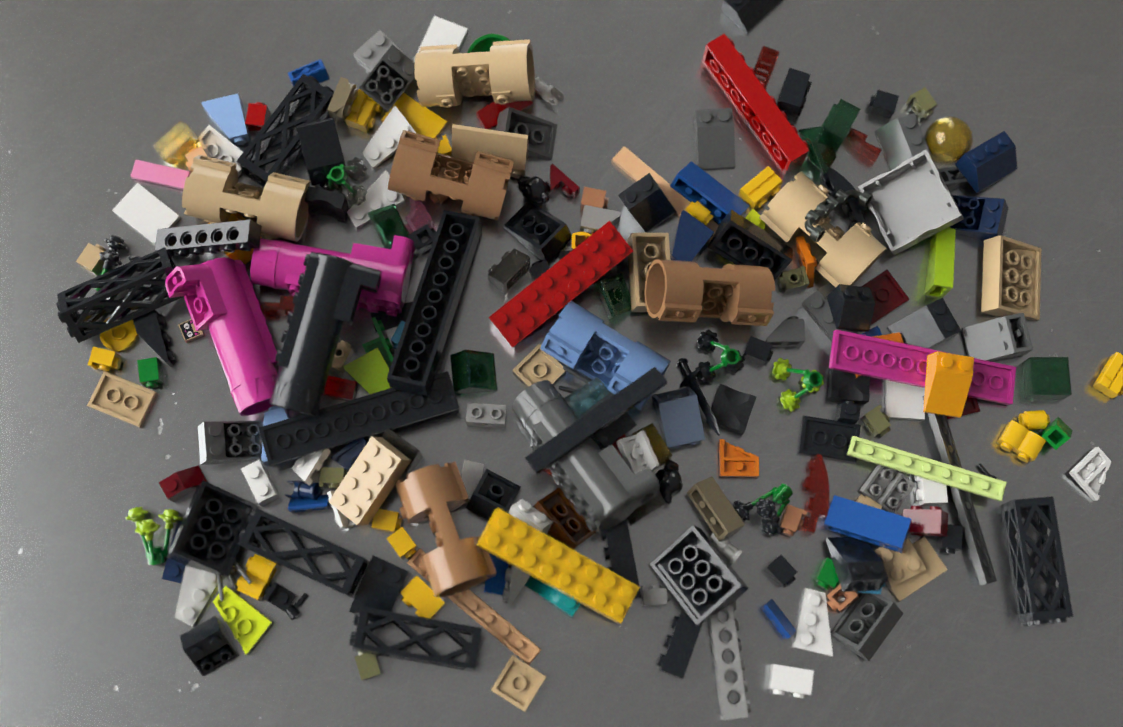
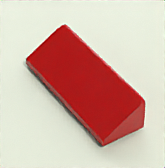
M532 100L514 101L506 104L492 102L478 110L476 114L484 129L490 130L497 126L499 113L506 108L511 107L522 111L531 106L533 102Z

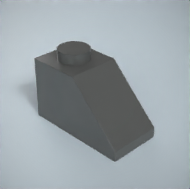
M797 316L787 317L767 337L765 342L772 344V346L803 345L805 342L804 319H798Z

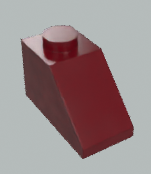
M197 465L178 471L160 481L159 484L167 499L175 502L196 490L202 481H208L200 466Z

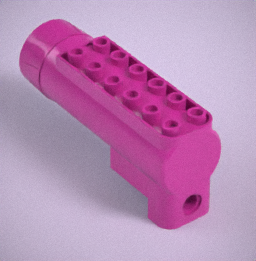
M394 235L391 249L353 243L351 254L260 238L259 248H254L250 270L252 284L288 290L290 296L294 297L295 292L299 293L300 285H298L300 274L305 273L306 266H304V260L306 255H310L311 252L324 253L382 271L378 293L362 290L356 310L364 308L373 313H378V311L386 312L390 316H397V314L402 313L407 297L410 270L415 252L414 241L410 238Z
M223 257L212 259L202 264L176 267L166 277L165 281L169 298L184 296L196 331L209 329L239 414L241 416H249L267 411L270 407L274 406L269 404L276 382L275 378L277 377L274 367L278 363L275 361L277 350L266 325V319L259 306V300L256 298L253 290V284L247 274L245 264L241 260Z

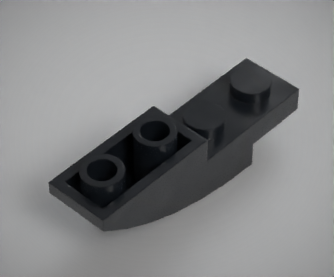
M828 165L821 171V181L824 185L826 184L830 196L834 197L840 189L844 192L856 190L846 178ZM850 198L845 205H842L844 214L848 215L851 228L858 222L861 224L863 222L866 223L863 214L867 207L864 208L859 205V199Z

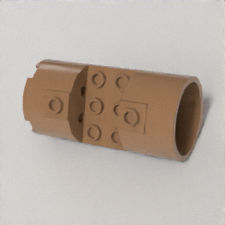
M403 130L394 157L388 190L404 194L416 201H425L428 191L435 195L449 196L453 200H464L461 212L471 216H483L498 221L514 161L477 151L474 163L438 153L440 140Z
M656 259L651 263L646 276L645 305L650 317L659 318L660 321L696 322L698 317L720 318L722 321L731 322L734 325L767 326L774 315V303L771 302L772 291H775V282L770 269L762 266L727 264L722 269L703 268L696 262Z
M456 462L445 463L444 467L434 464L407 474L406 480L399 479L395 483L402 503V507L399 508L402 518H407L408 524L429 520L431 531L436 535L437 549L421 557L422 563L419 564L422 575L427 574L435 598L446 597L465 591L496 576V570L489 552L476 545L480 536L460 540L450 512L469 501Z

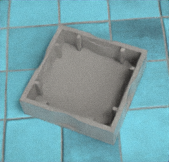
M927 149L902 162L895 169L882 173L858 186L860 192L868 191L873 195L868 207L875 215L879 229L890 251L895 255L964 219Z

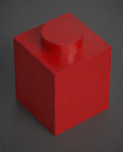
M249 103L245 124L249 131L259 132L270 118V110L264 103Z

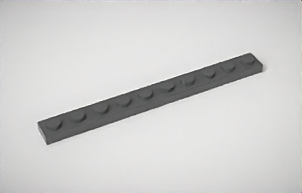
M928 413L929 424L935 436V444L939 449L941 462L962 468L947 417ZM950 487L952 500L958 511V519L963 526L964 539L969 547V555L976 570V578L979 580L980 585L995 582L997 579L970 492Z

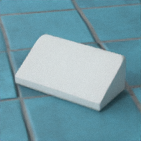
M464 460L461 478L470 500L482 478L484 464Z

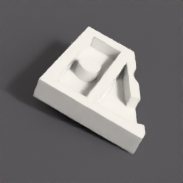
M1094 447L1069 472L1093 501H1097L1100 497L1098 493L1101 484L1105 482L1106 472L1109 470L1111 460L1099 447Z

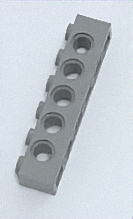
M736 601L721 610L725 611L728 615V619L725 622L719 620L718 613L708 619L722 720L745 718L751 712L750 701L746 700L745 692H748L747 680H743L742 671H745L744 660L740 659L739 651H742L741 639H737L736 631H739L738 619L734 618V611H736ZM722 631L730 633L731 638L728 642H724L721 639ZM726 651H730L733 654V660L730 663L724 660V653ZM729 671H733L736 674V680L733 683H730L726 678ZM733 691L739 695V700L735 704L729 699V695Z

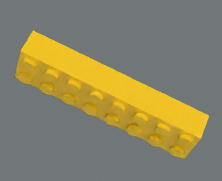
M500 508L494 510L476 544L478 547L615 623H622L640 588Z

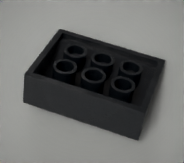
M202 481L194 493L167 554V558L189 567L228 577L240 549L238 537L243 529L246 530L249 524L247 522L248 517L252 511L255 512L257 505L206 481Z
M694 525L650 563L651 567L697 626L732 604L749 589L703 530Z

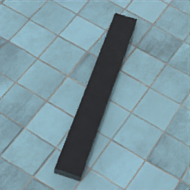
M656 367L652 368L525 457V460L536 475H538L667 384V380Z

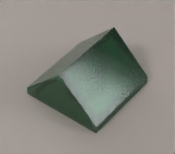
M825 126L798 130L800 138L808 144L809 152L807 156L809 161L823 173L828 172L836 159V154Z
M395 204L368 213V217L383 248L388 249L392 247L394 235L408 238L409 233Z
M622 273L595 283L608 319L631 311V296Z

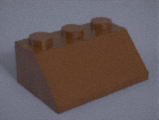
M559 487L540 499L533 506L553 521L547 535L573 550L578 549L596 533L588 528L585 517L577 513L574 504L567 499Z

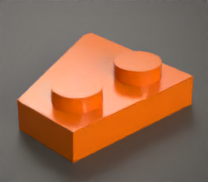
M804 236L796 237L795 250L800 267L805 266L809 280L807 288L814 286V267L817 266L816 257L811 255L809 242L806 243Z
M719 439V477H759V457L726 442L724 439Z

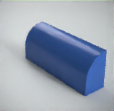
M692 161L677 173L670 187L690 202L696 203L699 201L711 211L710 214L714 216L712 219L718 224L721 223L731 209L743 216L750 206Z
M834 495L824 525L826 530L903 553L910 530L911 518Z

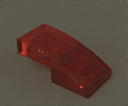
M851 128L846 136L848 142L864 157L875 162L882 149L865 142L868 135Z

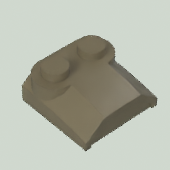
M340 77L327 109L330 118L334 119L335 125L345 121L346 116L350 115L351 105L358 95L356 84L350 83L348 79Z

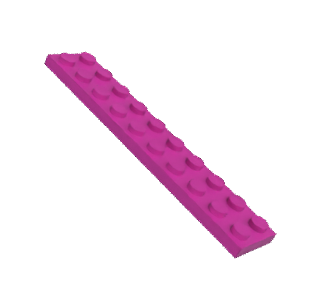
M836 329L833 331L829 369L925 388L927 355L938 350ZM974 358L973 377L967 397L1006 405L1013 404L1016 367Z

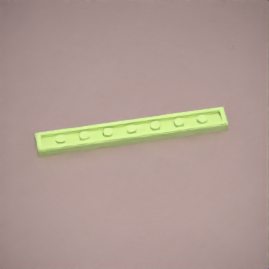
M852 436L847 452L848 456L1000 502L1003 499L1007 483L856 436Z

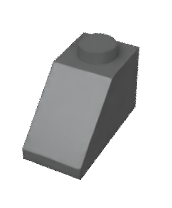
M584 205L580 232L593 234L609 220L615 225L620 222L621 212Z

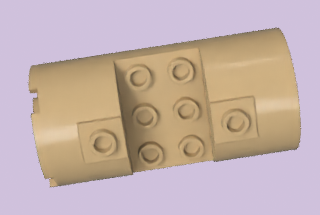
M530 39L493 42L490 52L460 53L457 44L420 47L419 53H416L415 80L417 79L419 89L417 90V96L422 107L440 106L449 108L460 105L463 96L473 97L475 95H492L494 102L499 104L534 100L535 67Z
M203 155L193 158V164L190 167L193 172L189 177H186L182 195V207L186 208L184 212L186 216L203 219L205 222L212 224L227 222L231 213L241 212L246 217L255 218L257 216V223L262 226L261 235H264L266 239L276 240V238H283L296 242L300 240L309 215L308 203L304 200L308 186H310L309 180L273 172L268 176L265 187L261 188L238 182L237 163Z
M803 172L795 175L794 178L796 180L788 182L767 205L770 209L768 211L764 210L763 214L759 217L787 243L802 230L810 236V233L805 229L806 214L811 209L815 211L820 203L825 204L826 200L830 197L828 194L829 190L824 185L815 184ZM828 216L825 219L821 218L817 225L824 228L825 233L817 244L827 254L815 269L835 287L839 284L854 285L887 248L870 232L872 229L864 222L862 224L860 222L856 223L845 233L839 226L836 225L834 227L830 223L831 219Z

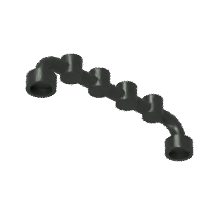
M841 189L838 190L834 197L830 196L826 200L825 204L820 203L815 211L811 209L806 214L805 229L810 233L809 238L816 243L821 240L825 229L817 225L821 218L825 219L831 211L835 212L841 204L845 205L850 198L859 199L858 204L865 208L871 202L873 195L868 191L862 193L856 190L846 192Z

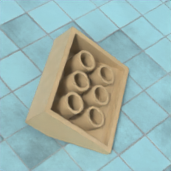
M452 125L451 157L474 163L477 151L514 161L511 177L520 178L521 176H526L529 158L528 135Z
M1002 235L984 240L982 313L998 317L1024 313L1025 320H1040L1042 248Z

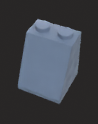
M690 387L652 395L662 438L667 448L677 449L682 444L687 443L694 445L700 443V440L705 439L697 395Z

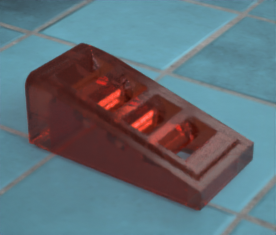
M763 46L754 71L756 75L766 78L765 80L757 79L762 81L765 87H767L780 52ZM761 61L766 62V63H768V64H771V66L766 65V64H763V63H760V62H761ZM758 68L768 71V73L760 71Z

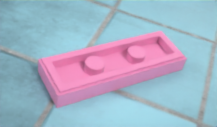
M135 160L130 177L135 180L183 190L186 177H189L191 173L186 170Z

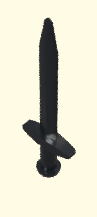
M680 358L677 365L681 367L685 375L680 387L689 385L696 393L698 403L709 425L720 436L717 420L696 381V378L701 373V369L691 372L687 364L688 360Z

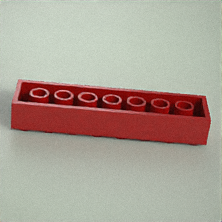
M724 33L707 43L702 61L783 174L786 175L802 165L809 152L808 144L799 137L796 127L788 122L787 115L778 108L775 98L767 93L764 83L757 79L754 69L746 64L743 54L736 50L732 39L728 38Z
M609 220L493 313L489 319L513 348L634 251Z

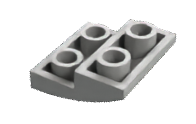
M877 465L859 491L882 505L883 510L895 514L913 490L915 484L903 473Z

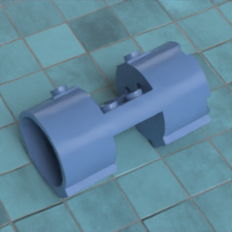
M570 301L559 314V318L547 333L540 347L548 355L571 369L583 373L606 387L607 391L614 395L654 367L664 376L671 363L669 359L641 342L637 341L635 343L605 325L604 320L573 301ZM651 396L636 405L635 408L641 411Z

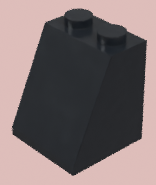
M650 173L618 194L628 211L646 233L677 212Z

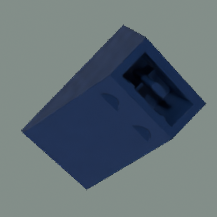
M952 195L964 218L950 226V228L956 229V234L981 241L1000 235L1003 236L1009 209L1005 199Z

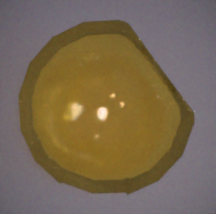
M947 116L934 121L929 126L926 133V143L932 155H950L953 159L959 160L965 153L970 151L973 144V134L966 122L957 117Z

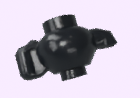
M526 176L517 180V183L523 187V197L530 202H542L545 204L549 201L550 185L546 180L543 181V179L537 176L531 178Z
M667 460L664 470L660 469L655 474L659 482V493L662 494L663 500L667 504L672 502V494L680 492L683 487L682 478L678 472L679 465L672 460Z

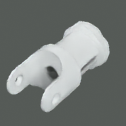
M539 77L535 78V92L542 96L543 100L552 105H557L558 100L563 99V93L557 90V88L552 85L548 86Z
M714 533L709 537L710 540H714L712 543L719 552L730 560L729 563L731 565L743 552L741 549L738 550L733 546L728 538L719 542Z

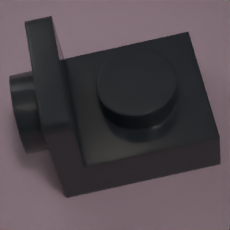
M274 582L273 585L269 584L264 592V600L286 613L298 596L277 582Z

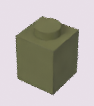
M359 652V655L355 656L361 680H367L383 674L377 655Z

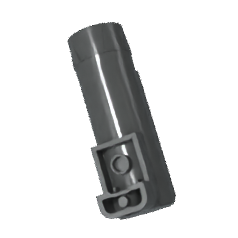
M542 380L532 384L522 391L512 404V410L522 422L525 430L531 435L532 443L530 446L533 451L579 420L567 404L565 398L549 380ZM593 437L547 468L553 473L554 481L563 487V492L567 499H571L574 502L577 513L585 517L588 528L597 533L602 529L614 527L625 520L635 509L655 498L659 491V482L649 467L635 475L613 445L602 450Z

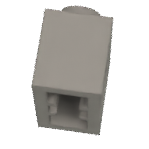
M467 403V426L506 428V405Z

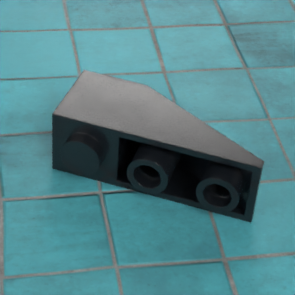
M153 310L133 319L137 334L170 367H173L172 360H175L172 349L168 347L167 342H170L167 331H164L163 328L165 320L162 313L159 314L156 310Z

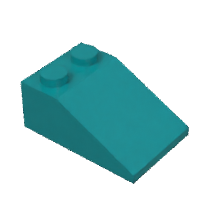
M532 576L529 577L524 585L571 618L581 605L578 601Z

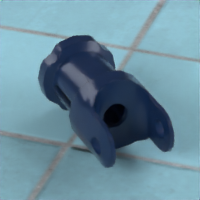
M287 481V483L294 484V491L292 495L285 494L286 497L296 499L308 497L312 500H317L320 497L321 488L319 483H313L309 486L303 481Z

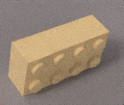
M631 233L627 239V243L634 251L628 256L631 312H647L645 305L647 272L654 260H671L669 233Z
M372 436L329 500V503L356 525H369L411 460L384 438Z

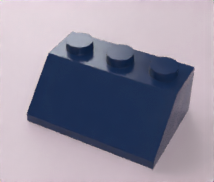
M1003 131L965 153L955 165L975 192L979 193L1017 170L1016 145L1007 133Z

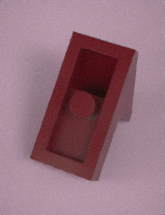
M552 163L550 165V196L561 187L565 195L572 196L575 199L580 193V187Z

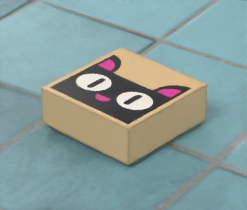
M192 319L178 324L186 343L204 336L202 330L196 331Z

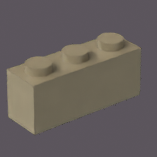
M712 476L696 483L687 492L719 542L735 535L745 526Z

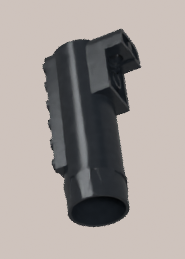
M311 252L310 255L307 254L305 257V273L300 274L298 281L300 290L299 293L295 292L292 304L295 307L293 312H289L287 318L289 327L287 331L284 330L281 339L283 347L282 350H278L275 361L278 362L277 365L280 368L275 378L276 382L269 404L317 417L343 325L352 326L362 290L378 293L382 271L355 264L337 256Z

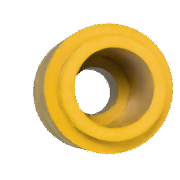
M692 201L685 209L687 213L706 226L714 217L710 214L711 211L699 201L696 203Z
M1044 410L1024 411V413L1019 414L1018 422L1028 430L1046 429L1047 425L1050 424V417Z

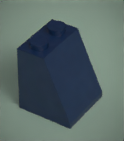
M685 210L680 215L670 258L677 261L696 262L708 247L714 231Z

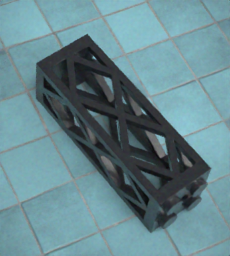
M302 74L236 161L243 174L263 188L268 181V176L273 172L288 176L303 156L298 133L294 136L295 127L303 123L309 124L330 119L327 109L334 91L326 85L324 87L320 85L314 77ZM310 98L311 104L301 108L305 101ZM310 111V115L296 120V116ZM290 129L289 139H287L288 130ZM283 132L282 142L273 145V143L276 141L279 135ZM265 140V142H264V144H263V146H262V148H261V141ZM281 148V153L267 158L268 153ZM275 162V164L267 173L266 166L270 163Z
M166 247L60 292L57 294L58 302H56L57 308L60 311L57 313L62 323L67 324L69 335L72 338L75 337L78 343L176 301L184 296L169 298L165 285L166 279H161L165 273L168 276L176 268V265ZM138 267L148 268L141 275L131 277ZM91 288H101L93 296L84 298ZM127 289L130 290L125 297L114 300L120 292ZM160 292L153 302L143 301L151 293ZM113 312L107 322H96L105 313Z
M1053 496L1016 499L1002 504L1020 623L1027 622L1028 626L1067 622L1066 618L1073 617ZM1034 513L1037 514L1039 526L1032 518ZM1029 525L1039 535L1036 543L1026 534ZM1026 543L1032 549L1031 555L1027 553ZM1041 543L1043 548L1042 552L1039 550ZM1036 555H1037L1038 558H1039L1037 564H1036L1035 561H1034ZM1043 564L1046 567L1047 576L1041 570ZM1031 567L1034 569L1032 577L1030 571ZM1038 576L1047 585L1044 595L1035 587ZM1056 580L1059 582L1058 588L1056 587ZM1049 595L1051 597V605L1047 602ZM1035 596L1040 601L1039 607L1036 605Z
M256 508L255 512L252 511L247 520L249 524L246 530L243 529L238 537V545L351 598L353 597L369 564L367 559L261 509ZM271 521L277 525H268V523ZM288 533L297 550L276 552L266 535ZM297 534L323 545V547L306 548ZM259 541L265 549V551L256 547ZM334 554L345 572L322 574L312 557ZM344 556L355 560L352 567L349 566ZM303 558L312 573L285 560ZM345 580L342 587L330 582Z
M360 607V611L355 612L353 625L357 627L356 632H351L349 645L353 646L352 651L471 672L475 669L482 628L367 607ZM369 617L382 619L368 625ZM393 623L410 639L388 647L372 631ZM406 624L432 628L433 630L417 635ZM445 633L461 649L441 656L424 640ZM459 633L470 635L469 642L466 641ZM365 637L371 640L376 646L365 645ZM417 644L429 656L399 650ZM467 653L465 662L450 660Z

